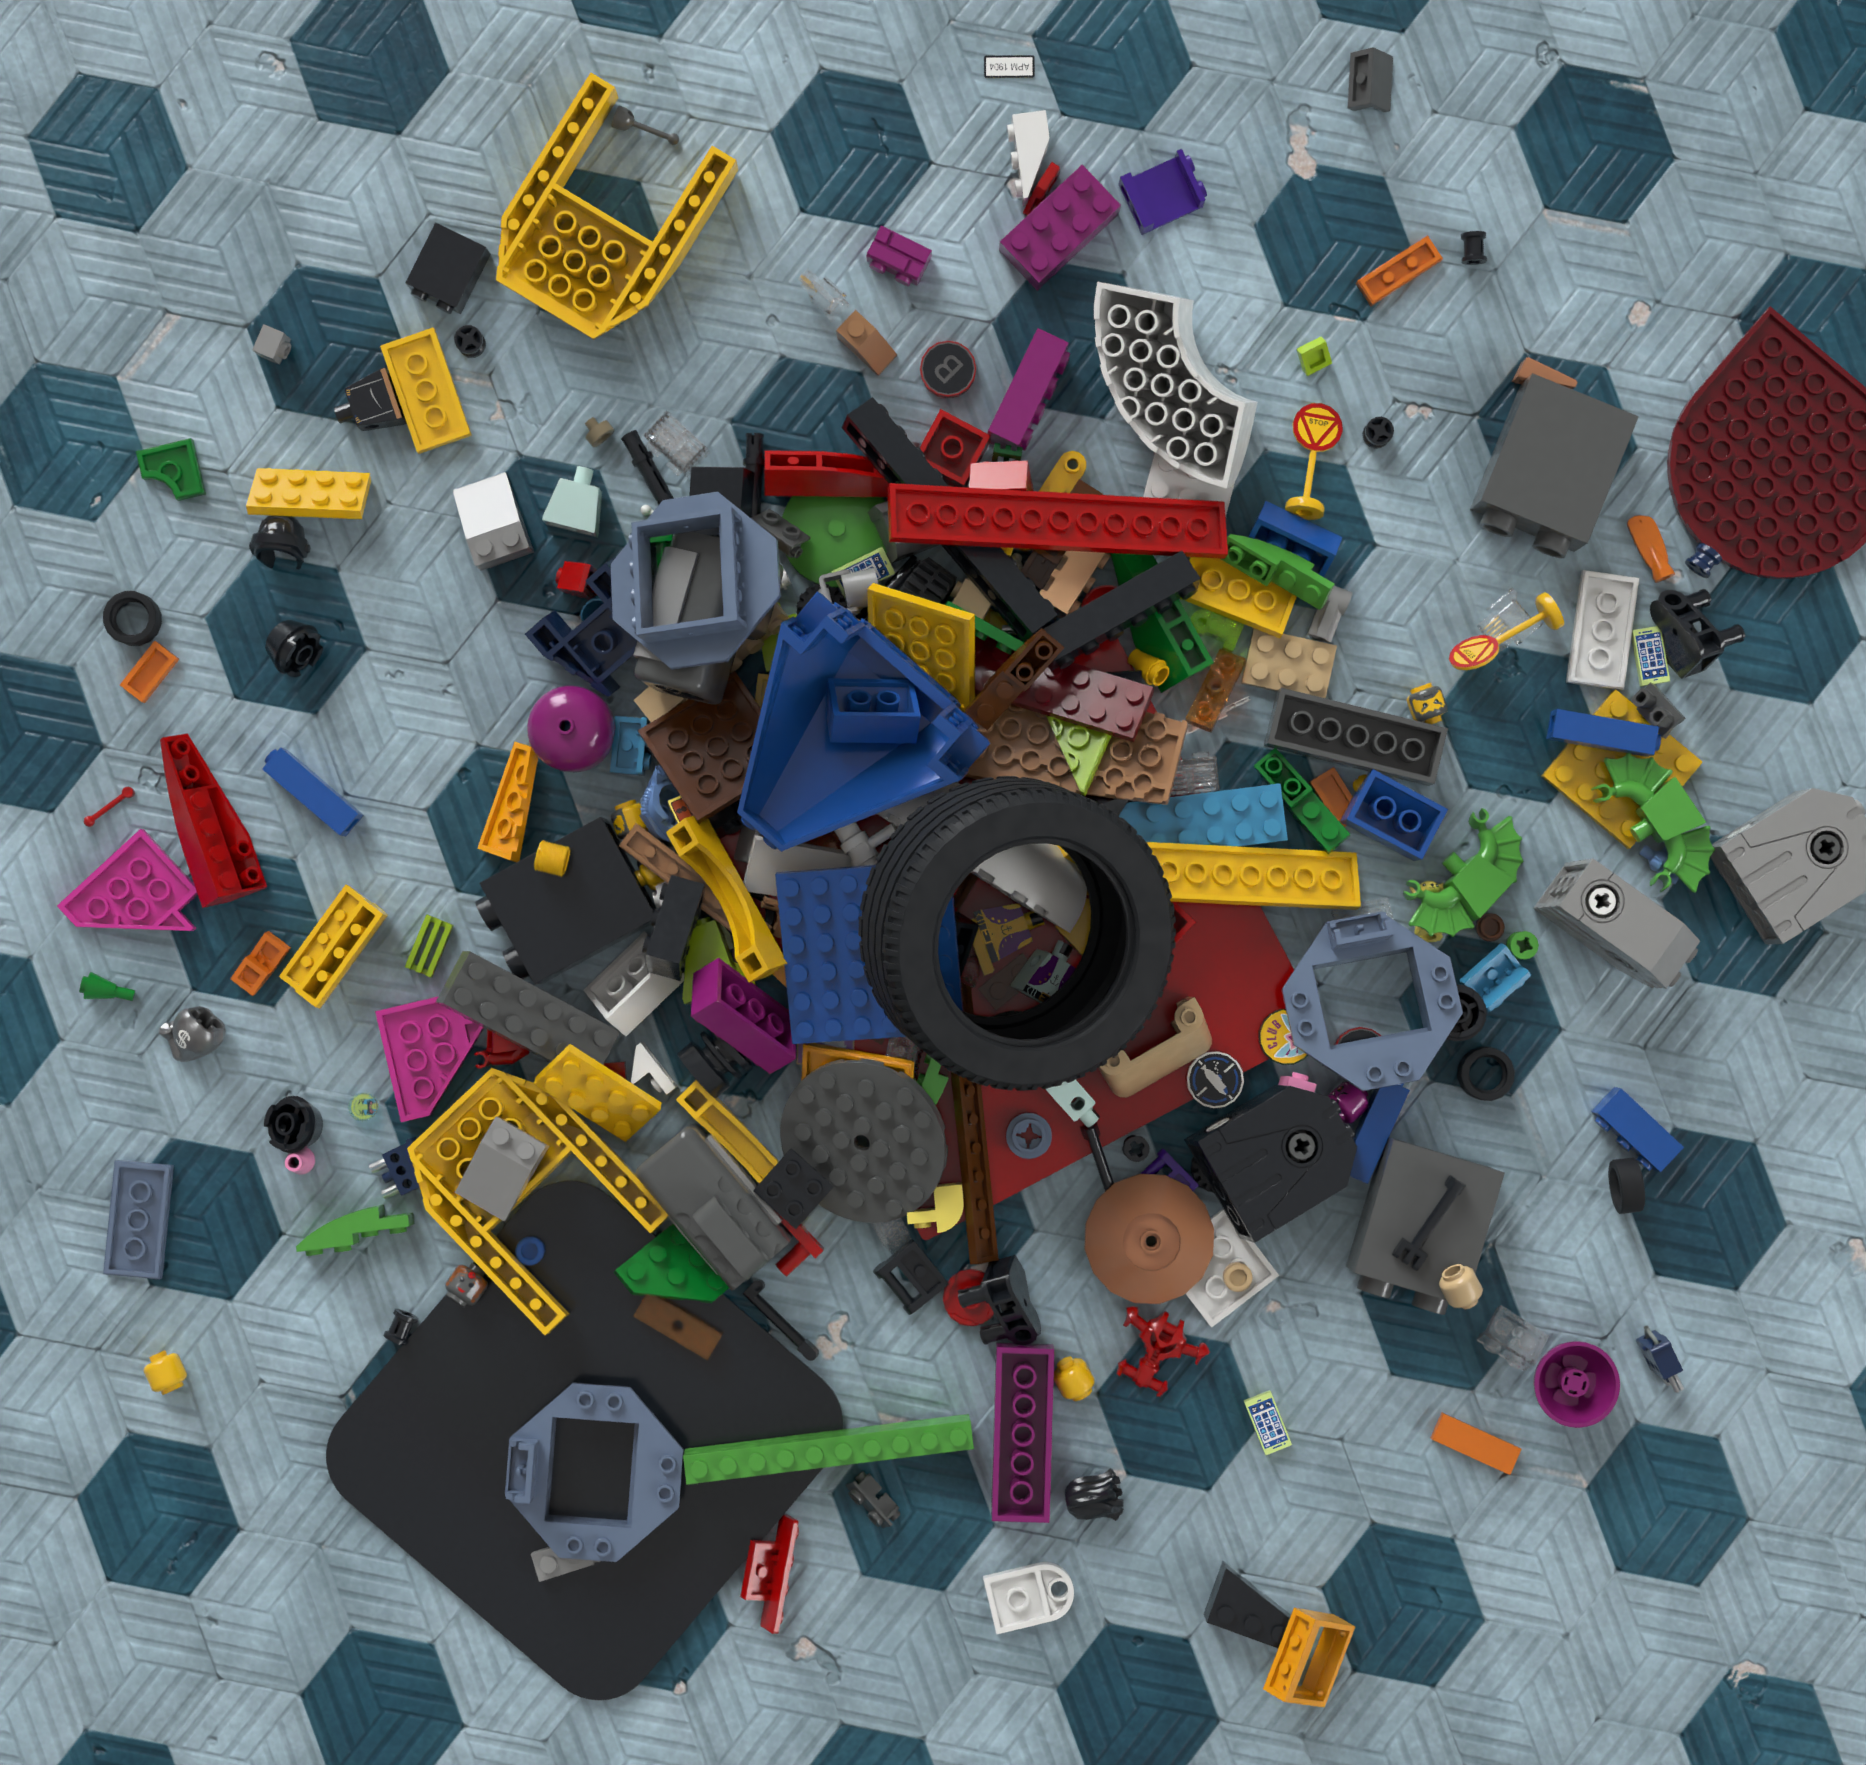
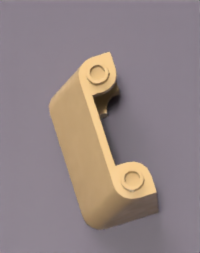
M1187 996L1176 1003L1178 1008L1174 1014V1021L1171 1022L1177 1033L1175 1036L1131 1061L1124 1050H1121L1115 1058H1109L1107 1064L1098 1068L1115 1095L1125 1098L1203 1055L1210 1049L1212 1037L1202 1009L1195 997Z

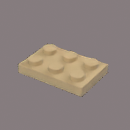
M1253 628L1241 684L1272 691L1285 688L1326 698L1337 645L1287 634L1277 638Z

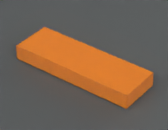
M1427 235L1359 279L1356 285L1369 305L1373 306L1441 262L1443 258Z
M1441 1412L1430 1437L1440 1444L1509 1475L1522 1450L1514 1444Z

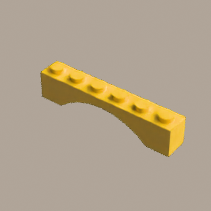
M691 816L684 818L669 829L666 833L679 857L703 878L721 904L732 931L735 959L747 981L750 983L766 978L788 964L710 821L707 819L698 824L695 817Z
M697 1080L676 1099L700 1125L712 1134L740 1162L759 1184L779 1162L718 1097L714 1098Z

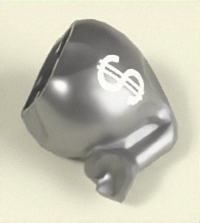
M201 1006L183 1009L178 1013L174 1021L165 1023L159 1028V1034L168 1040L173 1058L180 1062L196 1060L216 1050L223 1042L226 1031L224 1023L209 1009Z

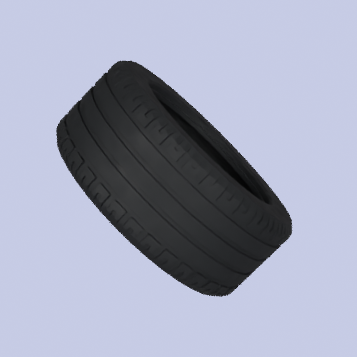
M998 776L996 779L988 777L973 780L972 784L966 782L950 788L946 794L943 792L938 794L936 797L928 800L926 806H920L907 817L908 821L904 825L900 824L896 831L889 837L891 840L888 845L884 844L880 854H878L876 858L878 862L875 867L871 868L866 881L868 886L867 890L863 891L860 905L862 916H859L858 935L861 937L859 947L861 961L865 962L863 969L869 986L873 987L872 993L877 1003L884 1009V1014L893 1025L947 1070L962 1078L966 1077L971 1082L983 1086L990 1084L992 1088L1013 1090L1015 1088L1017 1091L1037 1090L1038 1087L1047 1089L1053 1086H1060L1062 1082L1070 1083L1075 1079L1084 1077L1085 1073L1089 1071L1094 1072L1100 1066L1107 1064L1109 1058H1115L1121 1050L1127 1047L1126 1044L1129 1040L1133 1041L1136 1034L1144 1028L1143 1024L1146 1019L1149 1020L1151 1018V1013L1158 1006L1156 1004L1158 998H1162L1163 989L1168 982L1166 977L1168 973H1171V963L1174 959L1172 949L1175 948L1176 929L1173 928V924L1176 922L1174 904L1170 901L1172 898L1167 879L1163 878L1164 871L1157 857L1152 855L1153 851L1143 837L1137 835L1136 829L1125 819L1119 817L1117 813L1104 805L1050 782L1028 777ZM1026 844H1052L1060 846L1077 865L1085 881L1090 900V931L1087 945L1079 964L1065 984L1050 998L1023 1012L1007 1016L987 1017L961 1011L953 1002L945 986L938 956L939 933L949 901L969 873L997 853Z

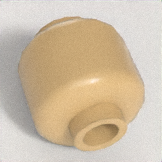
M1455 1264L1445 1269L1442 1273L1439 1286L1450 1306L1470 1309L1478 1303L1483 1288L1472 1268Z

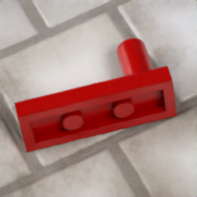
M781 1217L783 1219L781 1223L799 1241L775 1264L787 1277L810 1254L816 1259L824 1251V1247L802 1224L795 1229Z

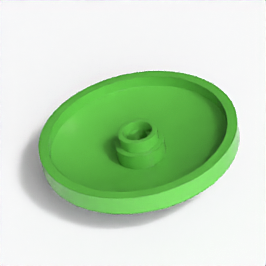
M792 496L786 505L782 517L811 537L810 540L801 544L800 548L803 551L800 557L790 558L786 554L794 569L805 579L820 585L819 578L821 575L832 573L831 571L880 547H883L885 553H887L874 522L872 523L868 511L873 506L885 502L883 497ZM836 580L825 582L830 587L839 588Z

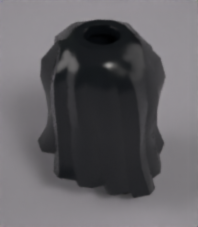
M1110 1468L1100 1475L1084 1476L1072 1480L1065 1489V1500L1069 1513L1081 1520L1101 1517L1111 1518L1115 1521L1118 1520L1124 1510L1122 1508L1124 1507L1123 1499H1118V1496L1123 1494L1122 1489L1117 1488L1116 1485L1121 1484L1119 1476H1116V1473Z

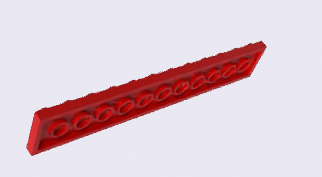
M889 483L887 488L889 542L1173 556L1183 551L1186 557L1225 559L1228 555L1225 502L896 483Z

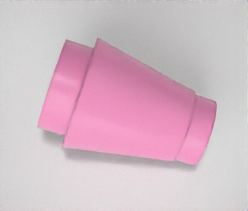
M307 1147L298 1152L289 1153L285 1159L286 1168L299 1175L310 1172L315 1165V1156ZM294 1158H297L299 1160L298 1167L297 1164H295Z

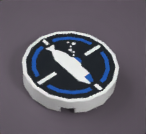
M1218 1051L1206 1052L1194 1059L1188 1068L1186 1077L1187 1088L1192 1097L1201 1105L1210 1108L1225 1107L1234 1102L1240 1095L1244 1084L1243 1071L1238 1062L1230 1055Z

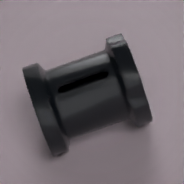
M1469 231L1461 234V240L1464 241L1462 264L1478 265L1486 263L1487 256L1484 255L1486 232Z
M1130 1135L1124 1140L1122 1150L1129 1160L1140 1162L1148 1156L1149 1144L1141 1136ZM1133 1141L1137 1144H1143L1140 1147L1141 1153L1139 1155H1136L1134 1152L1129 1154V1151L1132 1149L1130 1144Z
M395 1309L393 1312L395 1315L389 1331H385L383 1336L394 1343L406 1346L409 1342L407 1337L413 1324L418 1322L419 1318L410 1312Z

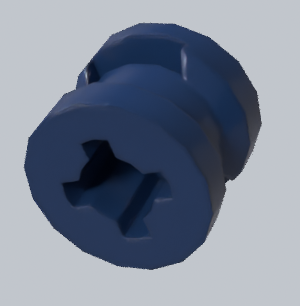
M1699 543L1695 548V554L1691 558H1687L1685 564L1697 575L1709 578L1711 575L1709 571L1714 565H1718L1722 561V557L1710 546Z

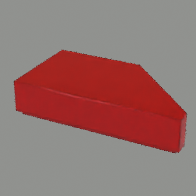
M1053 162L1050 163L1036 185L1023 214L1029 215L1045 200L1059 177L1060 167Z

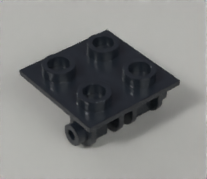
M791 1148L753 1192L791 1226L797 1229L834 1186Z

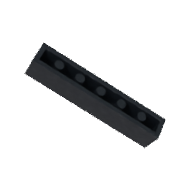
M1180 551L1045 627L1044 630L1064 646V649L1048 666L1050 670L1053 671L1058 667L1064 669L1070 666L1075 661L1074 658L1083 653L1085 655L1093 653L1100 647L1099 644L1106 640L1111 642L1118 639L1124 634L1123 630L1133 625L1134 628L1139 627L1153 613L1158 612V614H1161L1170 609L1176 600L1180 598L1186 600L1192 597L1197 592L1201 578L1184 552Z

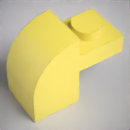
M962 1182L938 1184L934 1190L935 1208L916 1209L913 1212H907L908 1224H914V1228L931 1227V1222H937V1233L951 1229L959 1221L963 1212Z

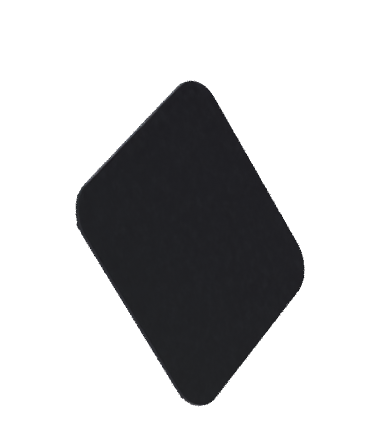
M569 1180L549 1184L531 1195L496 1236L515 1257L516 1245L521 1239L527 1236H535L542 1240L545 1246L543 1259L535 1265L524 1266L566 1309L569 1315L549 1334L544 1335L486 1273L483 1278L486 1279L488 1287L475 1305H466L463 1308L445 1295L408 1338V1344L406 1346L402 1345L335 1424L327 1443L326 1463L332 1483L351 1505L563 1688L581 1698L609 1700L630 1692L643 1681L746 1560L750 1540L762 1541L823 1468L686 1485L683 1459L679 1508L617 1562H595L594 1565L539 1582L531 1553L549 1546L513 1503L505 1497L509 1438L572 1383L631 1387L684 1451L687 1448L843 1429V1416L840 1403L831 1387L724 1294L712 1303L687 1299L660 1298V1296L631 1295L614 1274V1271L657 1236L653 1233L650 1234L635 1217L603 1190L589 1183ZM570 1418L556 1419L549 1515L627 1520L635 1423Z

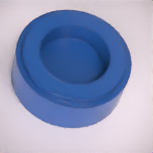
M527 1236L518 1242L515 1254L522 1264L535 1265L543 1259L545 1246L538 1237Z

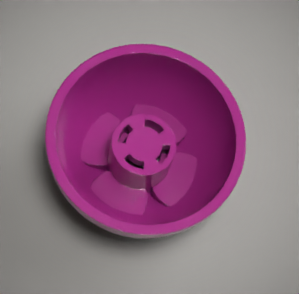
M1571 1341L1553 1347L1541 1358L1534 1374V1392L1540 1407L1552 1420L1567 1427L1582 1428L1600 1422L1612 1411L1619 1397L1620 1377L1616 1365L1606 1352L1586 1342Z

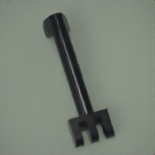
M1097 1122L1090 1127L1084 1125L1080 1127L1082 1135L1089 1142L1104 1190L1107 1191L1114 1184L1099 1139L1100 1131Z
M1452 1175L1444 1183L1448 1188L1412 1242L1402 1237L1392 1253L1394 1257L1398 1258L1406 1250L1407 1252L1402 1258V1262L1406 1265L1414 1256L1417 1257L1411 1267L1416 1271L1419 1270L1428 1257V1254L1421 1248L1453 1201L1466 1187V1184L1458 1181Z
M761 1279L754 1281L743 1295L798 1347L797 1350L807 1360L813 1361L819 1355L818 1348L811 1341L805 1339L759 1294L765 1288V1282Z

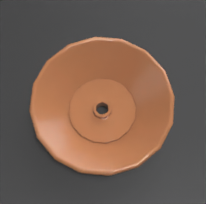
M1137 1174L1115 1182L1096 1200L1085 1224L1084 1249L1093 1273L1110 1292L1133 1303L1161 1304L1183 1296L1203 1278L1213 1256L1214 1227L1206 1205L1189 1186L1166 1175ZM1154 1236L1156 1243L1153 1246H1148L1146 1244L1147 1237Z

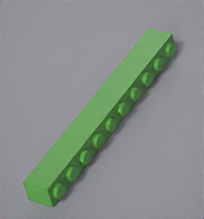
M969 1414L687 1448L684 1451L683 1459L686 1485L971 1450L974 1449L970 1416Z

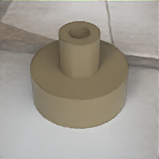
M592 417L585 423L590 430L585 438L592 447H597L606 441L615 429L607 420L598 423Z

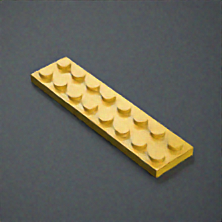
M1146 842L1153 851L1152 855L1157 857L1164 871L1163 878H1166L1172 895L1171 902L1357 910L1361 907L1357 852L1332 851L1328 854L1326 851Z

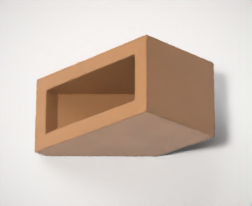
M856 310L836 330L837 338L878 376L897 357V353L878 330Z

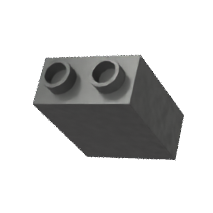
M1532 373L1518 389L1470 510L1483 515L1480 526L1485 530L1500 536L1512 537L1515 528L1536 536L1532 546L1537 551L1555 558H1565L1568 550L1575 552L1588 544L1639 416Z
M1389 1137L1373 1172L1346 1267L1351 1271L1360 1274L1357 1289L1390 1298L1393 1286L1397 1285L1415 1291L1412 1305L1445 1315L1448 1302L1439 1286L1442 1273L1445 1269L1455 1264L1468 1266L1476 1273L1505 1172ZM1452 1175L1458 1181L1466 1184V1187L1453 1201L1421 1248L1428 1254V1257L1419 1270L1416 1271L1411 1267L1417 1257L1414 1256L1406 1265L1402 1262V1258L1407 1252L1406 1250L1398 1258L1394 1257L1392 1253L1402 1237L1412 1242L1448 1188L1444 1183Z

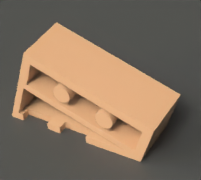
M1080 551L1065 552L1058 566L1050 575V579L1045 587L1040 591L1042 597L1049 600L1054 606L1055 612L1058 614L1056 617L1061 619L1079 608L1081 603L1077 599L1082 591L1088 594L1096 581L1092 575L1097 567L1100 569L1104 568L1111 557L1110 554Z

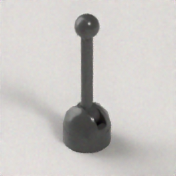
M620 105L617 107L611 127L626 131L634 126L667 139L671 145H676L679 142L677 134H667L635 121L634 115L629 109Z

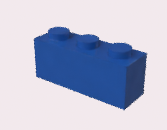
M1614 1087L1591 1111L1597 1117L1594 1121L1604 1131L1608 1132L1611 1130L1618 1137L1615 1141L1624 1150L1629 1152L1631 1149L1639 1157L1636 1160L1647 1171L1652 1169L1661 1172L1684 1148L1622 1088Z

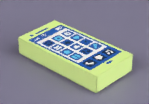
M883 547L831 571L837 572L848 569L852 573L874 567L878 582L895 574ZM838 579L836 582L844 598H846L842 580Z
M1657 626L1632 630L1631 639L1640 687L1647 686L1650 682L1653 684L1669 682L1670 677L1662 631Z
M1270 1390L1244 1400L1265 1455L1292 1445Z

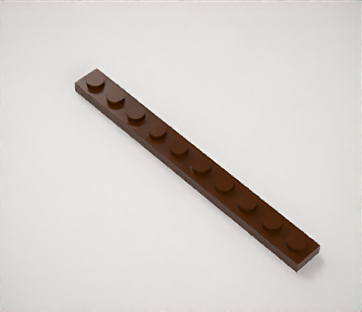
M961 976L964 1012L974 1014L970 976ZM951 1072L970 1264L997 1261L999 1258L981 1085Z

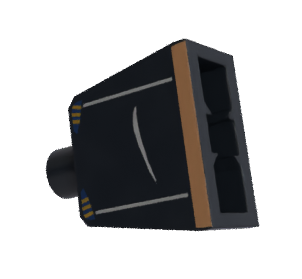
M385 367L346 387L345 393L349 403L334 407L335 415L340 424L354 419L361 431L407 424L390 373Z

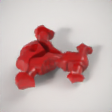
M1131 1306L1126 1308L1127 1315L1123 1326L1127 1327L1131 1323L1141 1331L1139 1337L1146 1347L1145 1351L1147 1354H1145V1357L1140 1358L1138 1368L1128 1364L1126 1359L1119 1362L1116 1374L1119 1377L1122 1373L1132 1378L1136 1386L1141 1388L1149 1387L1157 1392V1397H1161L1168 1390L1167 1381L1162 1382L1153 1377L1160 1370V1360L1163 1361L1165 1358L1169 1359L1170 1357L1181 1358V1355L1184 1354L1194 1357L1195 1364L1198 1365L1199 1361L1208 1355L1210 1351L1204 1342L1200 1343L1199 1347L1186 1343L1187 1339L1183 1332L1185 1321L1180 1319L1177 1326L1167 1322L1169 1313L1164 1311L1157 1318L1146 1322L1138 1315V1307Z

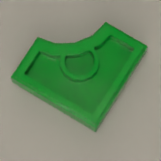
M189 438L136 451L143 480H157L165 483L172 490L178 501L206 495L193 439Z

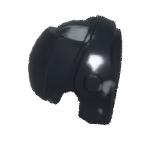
M267 516L262 520L258 532L252 534L251 542L249 543L251 553L269 568H273L275 563L274 551L284 552L295 557L297 562L296 569L299 570L304 562V558H307L311 550L307 539H305L303 526L292 516Z

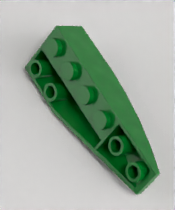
M1110 553L1118 586L1158 564L1153 555ZM1179 599L1173 602V606L1161 614L1155 612L1148 616L1149 619L1141 626L1134 628L1132 625L1129 627L1136 649L1164 660L1169 667L1167 679L1164 683L1157 686L1160 693L1211 667L1214 663Z

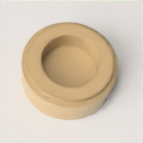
M1233 1262L1224 1269L1223 1281L1230 1290L1242 1292L1251 1285L1252 1273L1245 1264Z

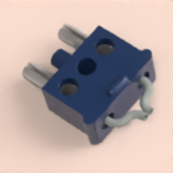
M417 1137L407 1139L405 1144L382 1154L383 1159L369 1165L371 1169L385 1162L386 1164L371 1170V1172L376 1173L388 1167L389 1171L382 1174L383 1181L388 1183L394 1180L395 1182L394 1185L382 1190V1194L398 1188L383 1196L384 1199H388L398 1193L402 1196L419 1188L413 1163L410 1160L407 1149ZM396 1153H397V1154L399 1155V1157H400L399 1160L396 1158ZM402 1166H403V1167L405 1168V1170H406L405 1173L402 1171ZM408 1179L411 1180L412 1186L409 1185Z
M1644 1326L1645 1335L1637 1338L1636 1342L1650 1370L1661 1377L1666 1386L1671 1385L1675 1393L1680 1392L1679 1390L1682 1391L1684 1387L1677 1374L1682 1372L1683 1369L1672 1348L1671 1342L1665 1335L1658 1333L1656 1330L1651 1332L1649 1326Z

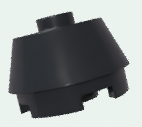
M285 620L276 625L270 632L266 640L265 649L280 673L291 677L301 676L300 671L308 664L313 667L319 660L323 652V646L320 645V638L322 636L318 634L317 629L312 625Z
M1456 984L1463 1014L1446 1039L1465 1041L1473 1038L1481 1031L1486 1021L1487 1011L1482 997L1474 989Z
M288 1096L280 1100L276 1105L269 1107L265 1115L264 1127H268V1133L271 1138L269 1143L273 1147L286 1153H295L312 1145L319 1139L323 1129V1119L319 1110L299 1096Z

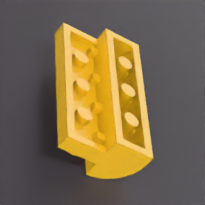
M345 884L279 977L292 986L295 992L310 1004L321 1009L388 914L377 904L369 901L354 888Z

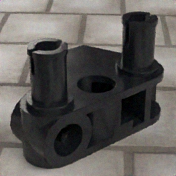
M1701 589L1686 596L1676 590H1666L1659 595L1658 600L1653 601L1650 605L1652 620L1665 634L1667 664L1681 679L1705 671L1722 655L1725 647L1743 642V638H1745L1744 629L1739 624L1718 631L1698 610L1710 606L1711 596L1706 589ZM1700 621V632L1696 631L1693 623Z
M1016 1255L989 1262L980 1285L958 1290V1300L962 1308L986 1301L999 1320L998 1323L980 1327V1337L985 1345L1006 1338L1017 1345H1028L1033 1343L1037 1336L1041 1334L1040 1320L1030 1301L1025 1270Z

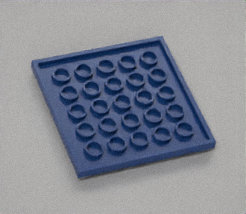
M875 865L786 871L775 874L783 956L788 963L784 966L792 1044L906 1037L893 1025L884 1014V1009L877 1003L872 993L873 987L869 986L863 969L865 962L861 961L859 947L861 937L858 935L859 916H862L860 905L863 891L867 890V878L871 868L875 867ZM952 896L941 923L938 956L945 986L953 1002L961 1011H964L954 898Z

